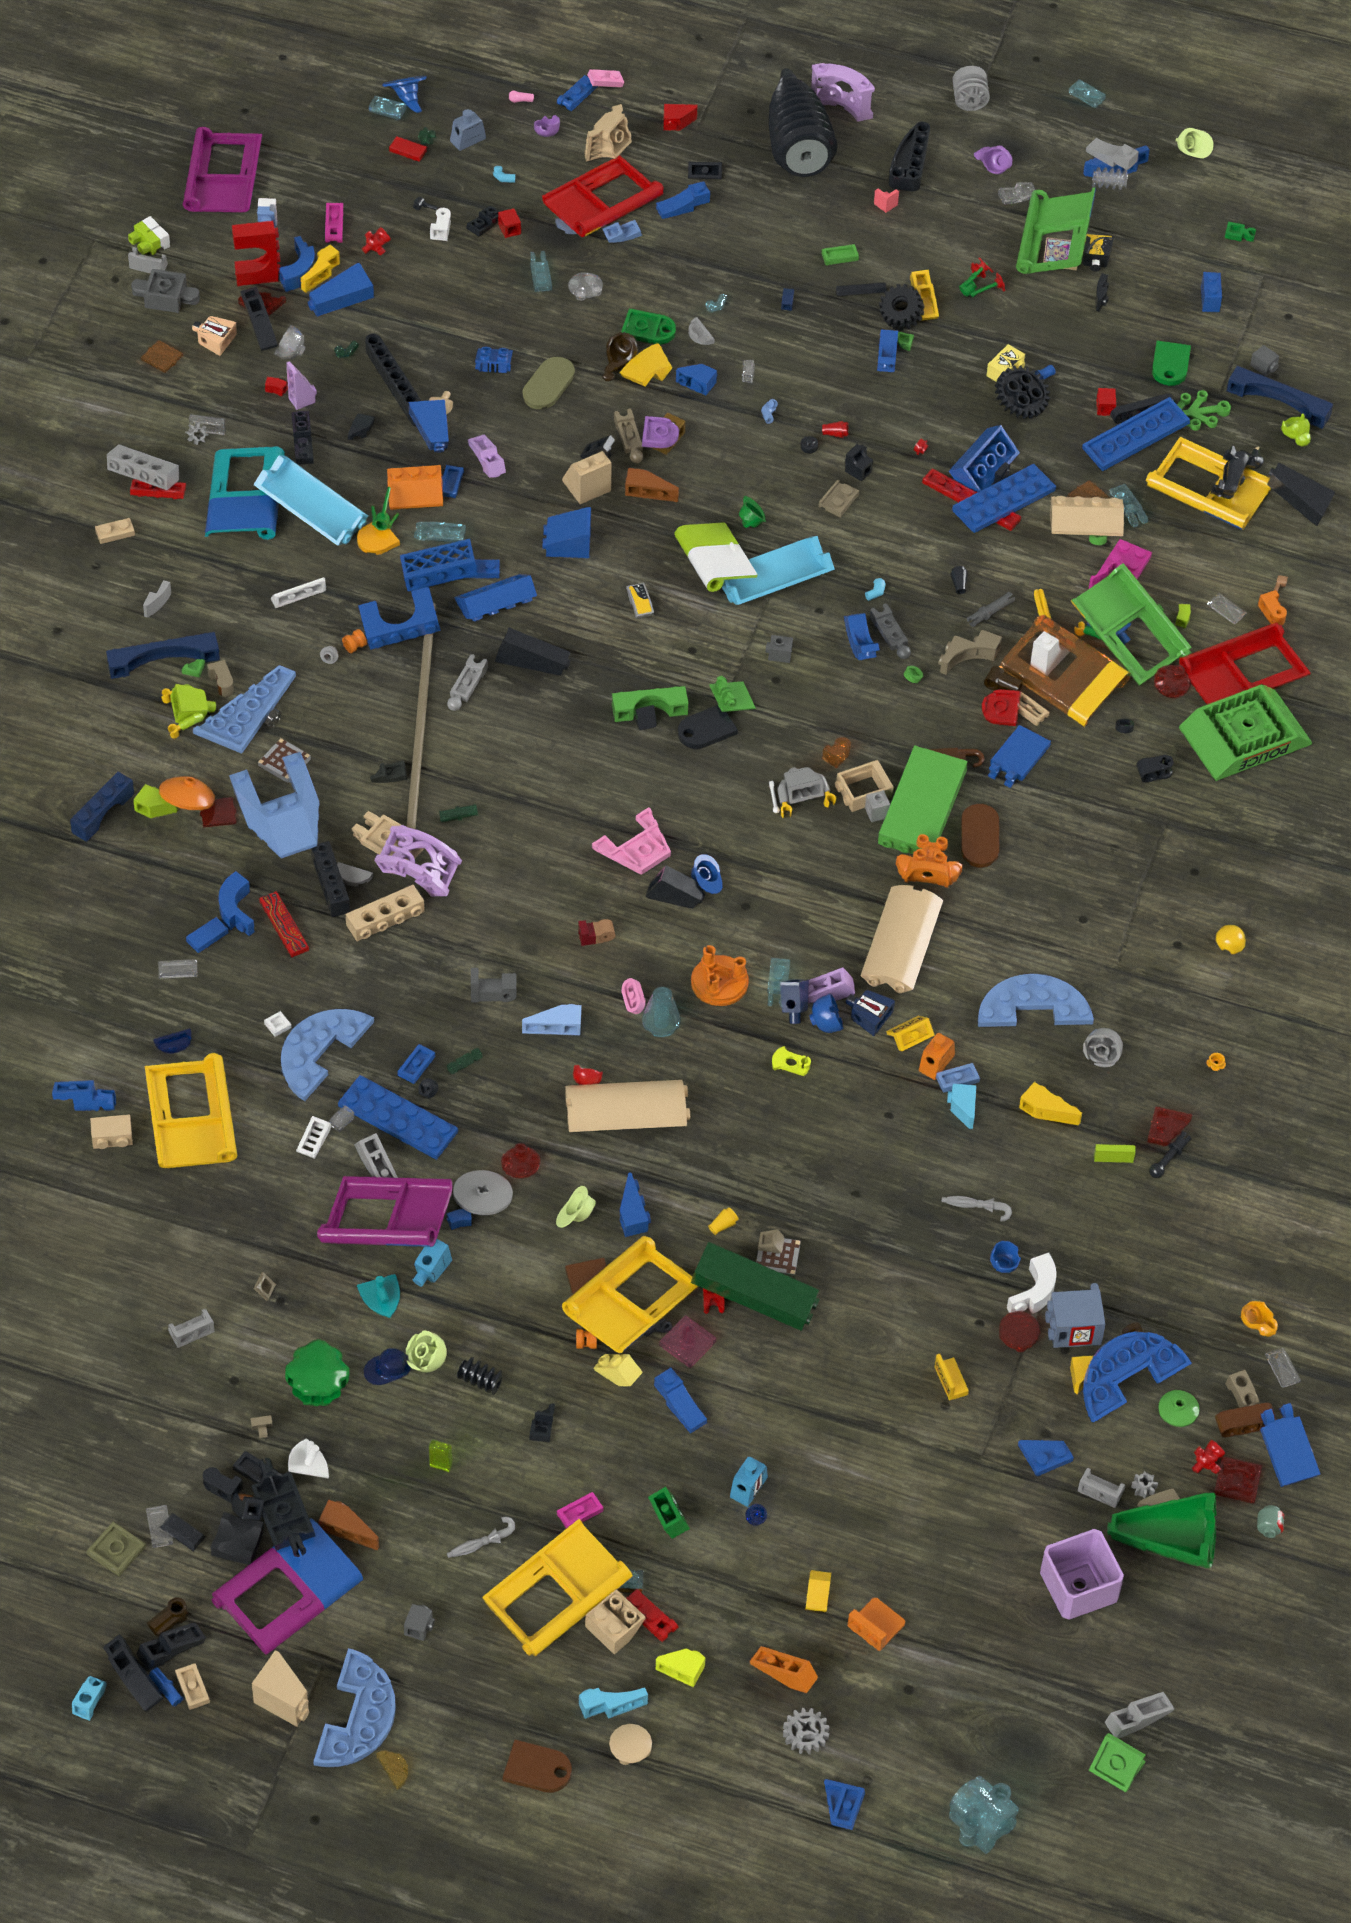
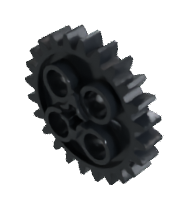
M1021 365L1018 369L1015 366L1011 369L1008 367L1006 371L1001 373L996 380L995 387L997 389L995 393L999 394L996 399L1002 400L999 405L1006 406L1004 411L1009 409L1011 410L1010 415L1016 413L1017 418L1022 415L1023 419L1027 416L1032 419L1034 415L1038 417L1040 413H1043L1050 400V397H1048L1050 391L1046 390L1049 385L1043 384L1045 379H1039L1040 373L1035 375V370L1033 369L1030 372L1028 367L1023 370Z

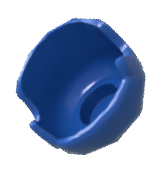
M1010 1241L996 1243L990 1254L993 1268L1000 1273L1015 1271L1021 1260V1257L1018 1255V1247Z

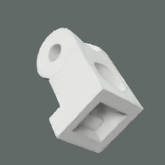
M439 208L436 211V224L431 223L430 239L448 240L451 225L449 209Z

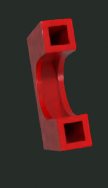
M265 221L232 225L235 250L260 248L266 251L263 256L257 259L235 262L237 286L278 282L279 268L281 267L280 264H277V262H280V253L277 250H280L279 240H276V238H279L278 227L274 228V222Z

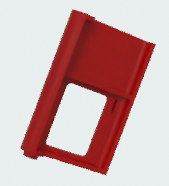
M619 155L616 159H612L542 196L544 204L579 236L585 237L661 197L664 188L658 181L650 182L642 173L638 172ZM621 175H627L643 189V191L610 208L591 192Z

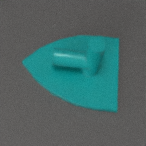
M396 1275L377 1276L376 1280L358 1284V1291L365 1304L379 1315L391 1318L397 1309L400 1299V1288Z

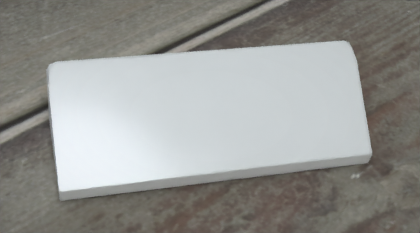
M323 577L274 594L271 597V601L275 608L322 593L326 591L325 578Z

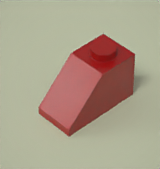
M664 104L663 130L680 131L697 120V105Z

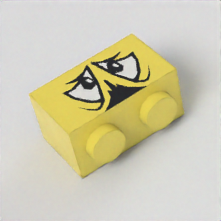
M1008 344L988 363L987 377L996 381L1008 367L1011 369L1015 366L1018 369L1021 365L1024 368L1025 354Z

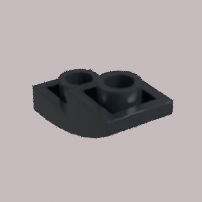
M492 206L479 211L478 218L468 222L466 229L478 237L483 235L498 222L499 211Z
M1103 273L1099 278L1095 297V307L1098 312H1100L1103 306L1107 305L1109 300L1107 296L1109 283H1107L1108 275Z

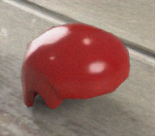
M574 1065L573 1078L578 1085H592L601 1082L602 1071L599 1072L594 1069L581 1068L579 1065Z

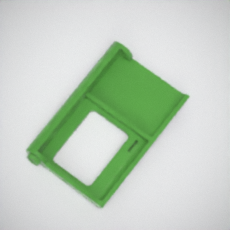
M1096 187L1092 188V191L1088 193L1049 198L1043 190L1032 192L1016 269L1020 273L1028 274L1070 268L1081 264ZM1038 195H1042L1044 198L1040 200ZM1073 230L1068 259L1037 263L1044 234Z

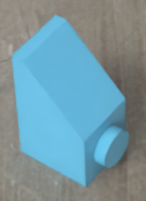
M953 1084L952 1091H948L947 1103H951L950 1111L969 1129H973L976 1086Z

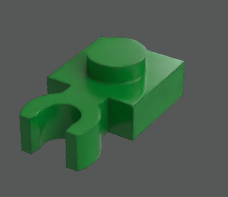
M1228 222L1225 238L1241 241L1242 238H1245L1247 241L1253 242L1256 229H1245L1243 224Z

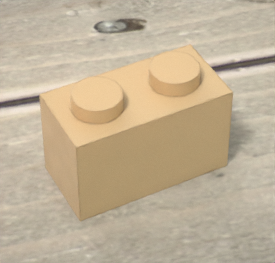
M130 1115L90 1118L93 1149L133 1145Z

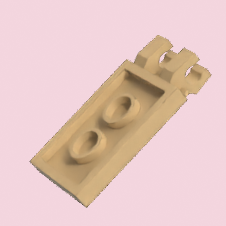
M368 811L364 815L366 819L365 824L371 828L367 830L356 823L352 828L353 836L360 840L363 846L380 855L391 832V826H400L401 824L384 814L379 818ZM396 840L394 846L399 847L398 840ZM424 848L414 849L409 852L415 859Z

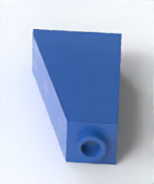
M357 263L310 292L308 306L311 311H314L316 316H320L374 298L373 284L361 264Z

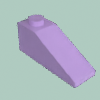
M290 361L287 362L288 395L291 403L296 410L316 403L315 395L317 392L314 385H311Z
M840 968L810 979L808 1003H814L818 998L830 993L835 1001L846 998L850 994L854 995L853 978L844 968Z

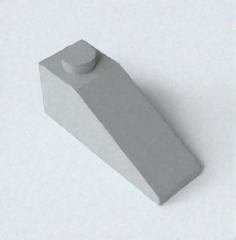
M377 1133L354 1144L363 1164L372 1177L398 1178Z

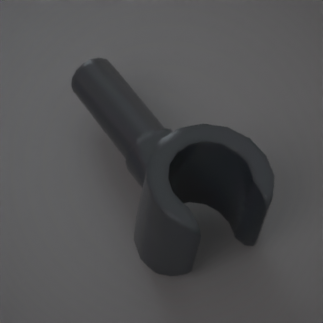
M417 197L414 200L413 208L416 210H420L423 206L437 211V206L426 203L422 197Z

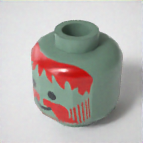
M1265 1506L1258 1512L1257 1530L1268 1538H1274L1276 1535L1281 1534L1284 1530V1513L1277 1506Z

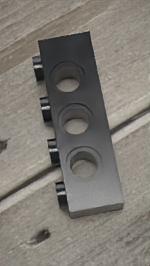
M330 842L319 843L316 847L311 848V856L331 917L347 914L350 912L349 897Z

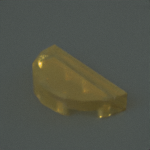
M385 1750L376 1753V1757L397 1790L400 1789L408 1778L406 1760L398 1753L395 1754Z

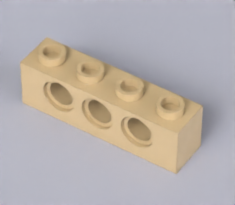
M411 885L347 913L346 926L356 941L366 939L411 917L419 916L424 912V900L415 886Z

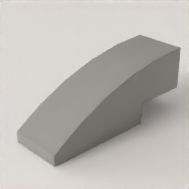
M1161 1692L1131 1702L1127 1708L1110 1713L1105 1724L1112 1735L1119 1739L1171 1713L1174 1707L1165 1693Z

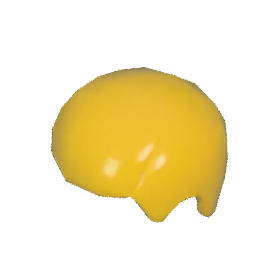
M1225 925L1216 933V943L1222 951L1225 949L1231 954H1236L1245 947V934L1238 926Z

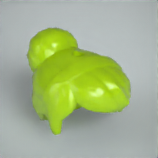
M1304 414L1301 417H1291L1285 422L1283 421L1281 430L1285 436L1295 439L1296 444L1301 447L1307 446L1310 443V423L1308 419H1305Z

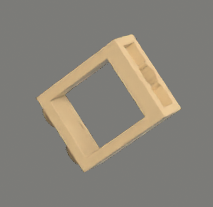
M878 760L837 773L835 787L838 792H841L845 805L849 806L852 812L865 808L867 794L854 798L847 786L849 784L872 777L879 790L867 794L884 790L888 800L893 798L894 787Z

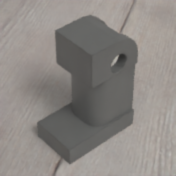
M471 968V1002H511L516 999V973H502V978L479 979V969Z

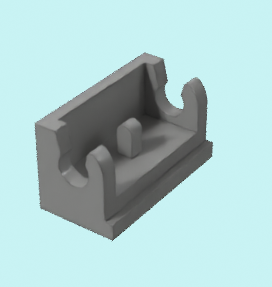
M133 247V252L128 254L130 269L151 273L152 269L165 271L168 265L166 255L163 254L162 259L138 254L135 247Z
M206 1309L202 1310L200 1316L175 1327L172 1323L168 1325V1331L177 1348L215 1332L214 1322Z
M1087 1468L1079 1482L1078 1492L1116 1508L1125 1491V1484L1121 1483L1120 1486L1112 1484L1092 1475L1091 1469Z

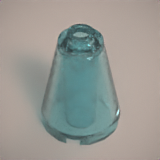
M658 987L653 991L645 1008L642 1024L646 1031L652 1032V1035L665 1037L672 1035L679 1028L681 1017L671 990L667 987Z

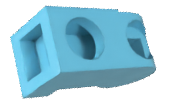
M89 1676L72 1701V1714L90 1721L93 1716V1710L105 1692L106 1682Z

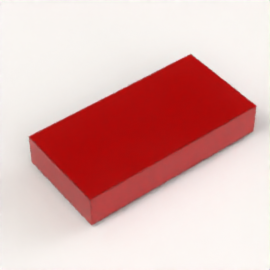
M396 136L389 146V151L420 162L427 152V147Z

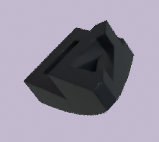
M550 1404L549 1408L542 1412H535L529 1440L550 1442L555 1404Z

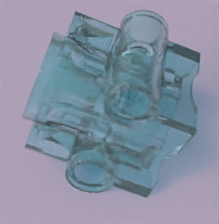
M978 1776L974 1781L970 1780L965 1783L953 1796L949 1804L951 1807L949 1818L960 1827L959 1841L963 1846L973 1847L976 1845L987 1854L994 1848L998 1838L1010 1833L1016 1827V1815L1019 1813V1807L1010 1800L1011 1789L1008 1785L998 1783L993 1787L982 1776Z

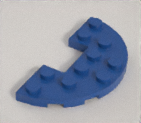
M1131 1332L1111 1339L1095 1353L1088 1365L1084 1378V1402L1091 1422L1097 1421L1127 1403L1118 1383L1145 1367H1148L1156 1383H1160L1192 1364L1191 1361L1176 1344H1172L1158 1334Z

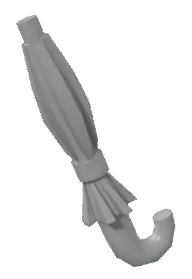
M967 1196L942 1197V1202L956 1207L985 1208L992 1213L993 1209L1003 1210L1005 1215L1001 1216L1000 1221L1010 1219L1012 1214L1009 1205L1002 1202H994V1198L983 1201Z
M502 1517V1522L508 1523L507 1528L497 1531L495 1528L488 1536L460 1544L451 1552L446 1553L447 1557L466 1555L489 1543H501L500 1539L509 1536L515 1530V1522L510 1517Z

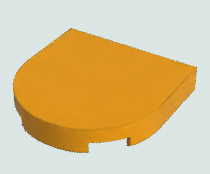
M372 523L362 527L357 534V544L365 553L370 552L379 555L400 545L399 539L389 528L378 530Z

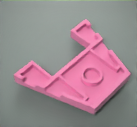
M649 807L636 815V821L645 829L643 832L619 847H616L604 835L592 843V849L641 875L670 857L671 851Z

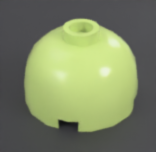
M425 1330L420 1334L413 1335L406 1348V1354L409 1359L407 1363L412 1369L428 1373L437 1370L445 1362L447 1356V1348L444 1341L437 1334Z

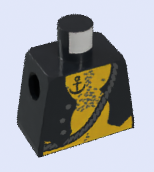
M1087 234L1082 257L1083 265L1090 266V269L1094 272L1099 271L1100 267H1107L1112 252L1114 236Z

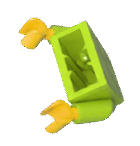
M176 684L172 691L167 688L162 690L161 698L163 703H172L175 723H179V725L170 724L168 726V731L173 739L179 736V730H185L202 722L207 712L214 713L216 710V703L206 700L204 690L194 688L189 684Z

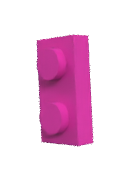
M591 1492L557 1510V1515L567 1529L578 1519L583 1523L603 1512V1506L595 1494Z

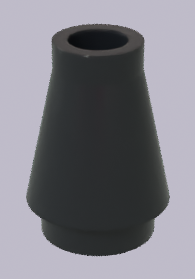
M956 566L952 568L950 576L956 593L964 594L966 593L968 571L963 566Z

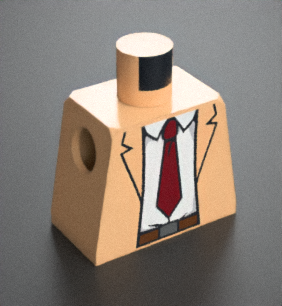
M213 316L208 317L204 324L195 321L192 330L198 333L199 344L219 356L222 355L237 335L236 322Z

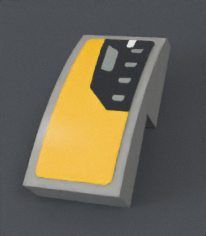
M639 583L626 586L636 619L654 615L645 584Z

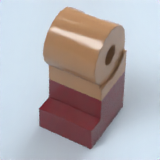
M604 919L592 923H586V920L578 921V934L581 946L611 941L616 936L611 920Z

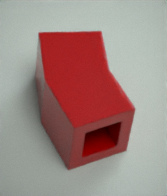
M267 377L265 392L283 396L288 390L287 382L279 378Z

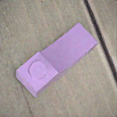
M485 435L468 439L469 446L476 454L483 467V471L489 478L498 477L500 474L506 473L504 460L497 453V447Z

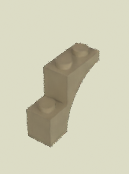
M981 630L979 636H975L973 642L954 636L952 641H948L946 645L945 655L942 654L938 662L941 665L940 673L947 675L955 665L969 659H988L994 661L1001 648L1002 637Z

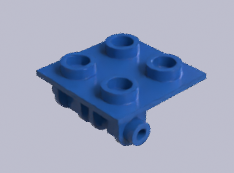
M490 347L478 348L475 369L488 372L489 363V372L492 370V364H495L494 372H497V364L499 373L510 372L513 350L507 348L491 349Z

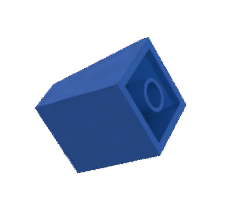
M445 400L409 402V415L428 448L434 450V452H444L445 449H448L449 438Z
M591 507L548 517L543 535L547 536V538H543V549H546V557L589 558Z

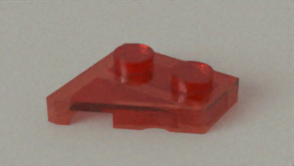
M1156 1106L1147 1142L1167 1146L1191 1122L1192 1114Z

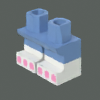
M258 199V222L273 221L274 228L277 226L276 199Z

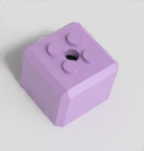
M1096 1529L1046 1546L1040 1571L1061 1616L1069 1620L1117 1603L1124 1577L1102 1532ZM1082 1582L1085 1587L1078 1589L1074 1586V1583Z

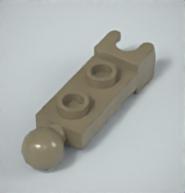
M628 409V414L621 416L618 411H615L614 422L625 453H630L629 457L633 463H639L643 460V453L641 452L643 447L634 421L633 412L631 409Z

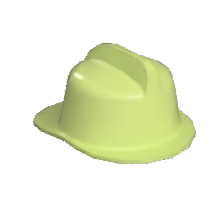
M1194 128L1185 129L1175 140L1180 151L1193 157H1208L1213 150L1212 137L1208 133Z
M585 1186L578 1187L559 1212L556 1219L558 1227H566L572 1221H584L591 1214L596 1201L588 1195V1189Z

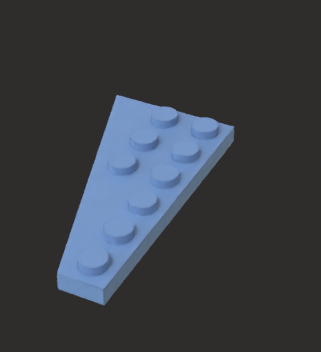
M279 665L265 675L263 680L257 685L253 684L246 693L240 694L231 700L213 717H208L204 724L193 728V734L242 754L296 677V672Z

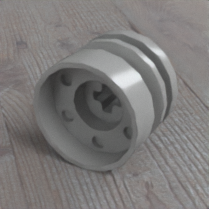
M965 66L955 72L953 76V89L957 106L962 110L976 111L987 105L990 94L985 71L977 66Z

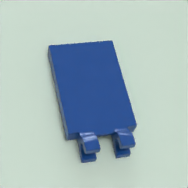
M1019 725L991 759V766L989 767L991 771L988 777L995 780L1002 770L1007 773L1005 775L1007 780L1004 782V785L1011 788L1016 779L1022 781L1050 747L1051 741Z
M1291 1403L1279 1408L1283 1417L1281 1419L1274 1420L1272 1409L1265 1410L1260 1414L1265 1425L1260 1431L1280 1487L1319 1476L1320 1471L1300 1416L1294 1418Z

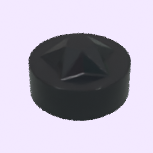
M812 436L804 437L801 440V450L809 454L816 452L818 440Z
M1119 719L1116 721L1115 729L1120 733H1131L1134 730V722L1129 719Z
M431 1078L424 1079L419 1085V1094L427 1099L434 1097L438 1091V1083Z

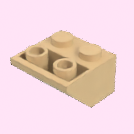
M616 1589L586 1614L585 1627L613 1654H616L630 1642L644 1622L645 1616Z

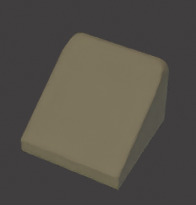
M778 1229L760 1232L759 1251L782 1253L784 1236Z

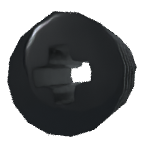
M471 1357L468 1361L465 1359L458 1369L457 1378H463L464 1382H470L473 1386L477 1385L479 1389H485L487 1393L492 1391L494 1396L502 1382L503 1371L500 1370L495 1374V1367L488 1371V1364L481 1368L480 1360L473 1364L474 1357Z

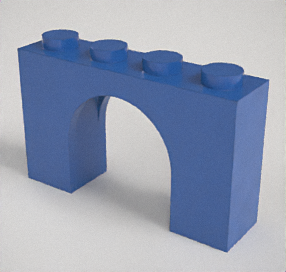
M429 587L411 591L415 612L409 620L401 624H389L383 621L380 617L376 601L358 605L370 649L441 631Z

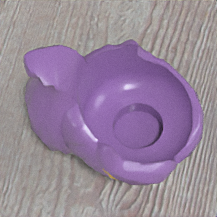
M1003 146L983 147L974 153V157L977 160H981L987 171L993 174H1002L1012 166V156Z

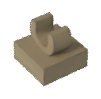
M271 1415L251 1418L252 1430L258 1429L259 1438L268 1437L267 1427H272Z

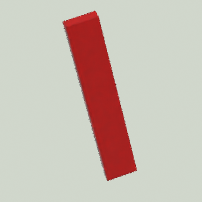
M933 468L922 480L923 484L958 503L977 493ZM1012 512L995 523L1012 531L1021 521V516Z

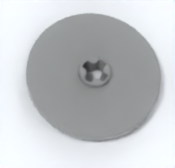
M486 1170L471 1171L462 1175L456 1180L453 1187V1197L456 1203L462 1209L478 1215H492L503 1211L509 1206L513 1196L512 1187L507 1179L495 1172Z

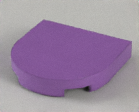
M645 416L642 447L667 448L677 442L679 428L670 419Z

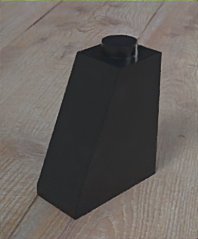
M665 866L649 883L645 897L693 909L698 903H702L705 894L703 893L704 889L700 887L696 880Z

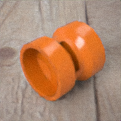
M360 629L353 631L352 635H346L342 638L343 645L349 653L355 652L358 647L367 645V639Z
M576 1329V1349H583L584 1347L597 1349V1337L583 1329Z

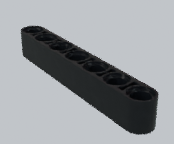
M373 333L367 335L365 338L366 354L411 424L416 427L409 415V402H418L421 399L381 337Z

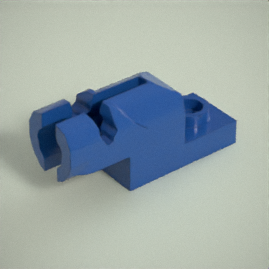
M94 1080L54 1083L52 1091L53 1100L73 1099L75 1111H99L100 1106L104 1111L115 1110V1091L95 1090Z

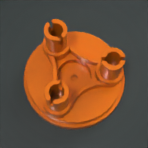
M707 945V951L706 947L703 949L701 962L692 972V990L700 1000L714 1006L734 1004L745 995L748 989L749 978L745 968L746 959L743 957H736L734 959L725 955H715V947Z

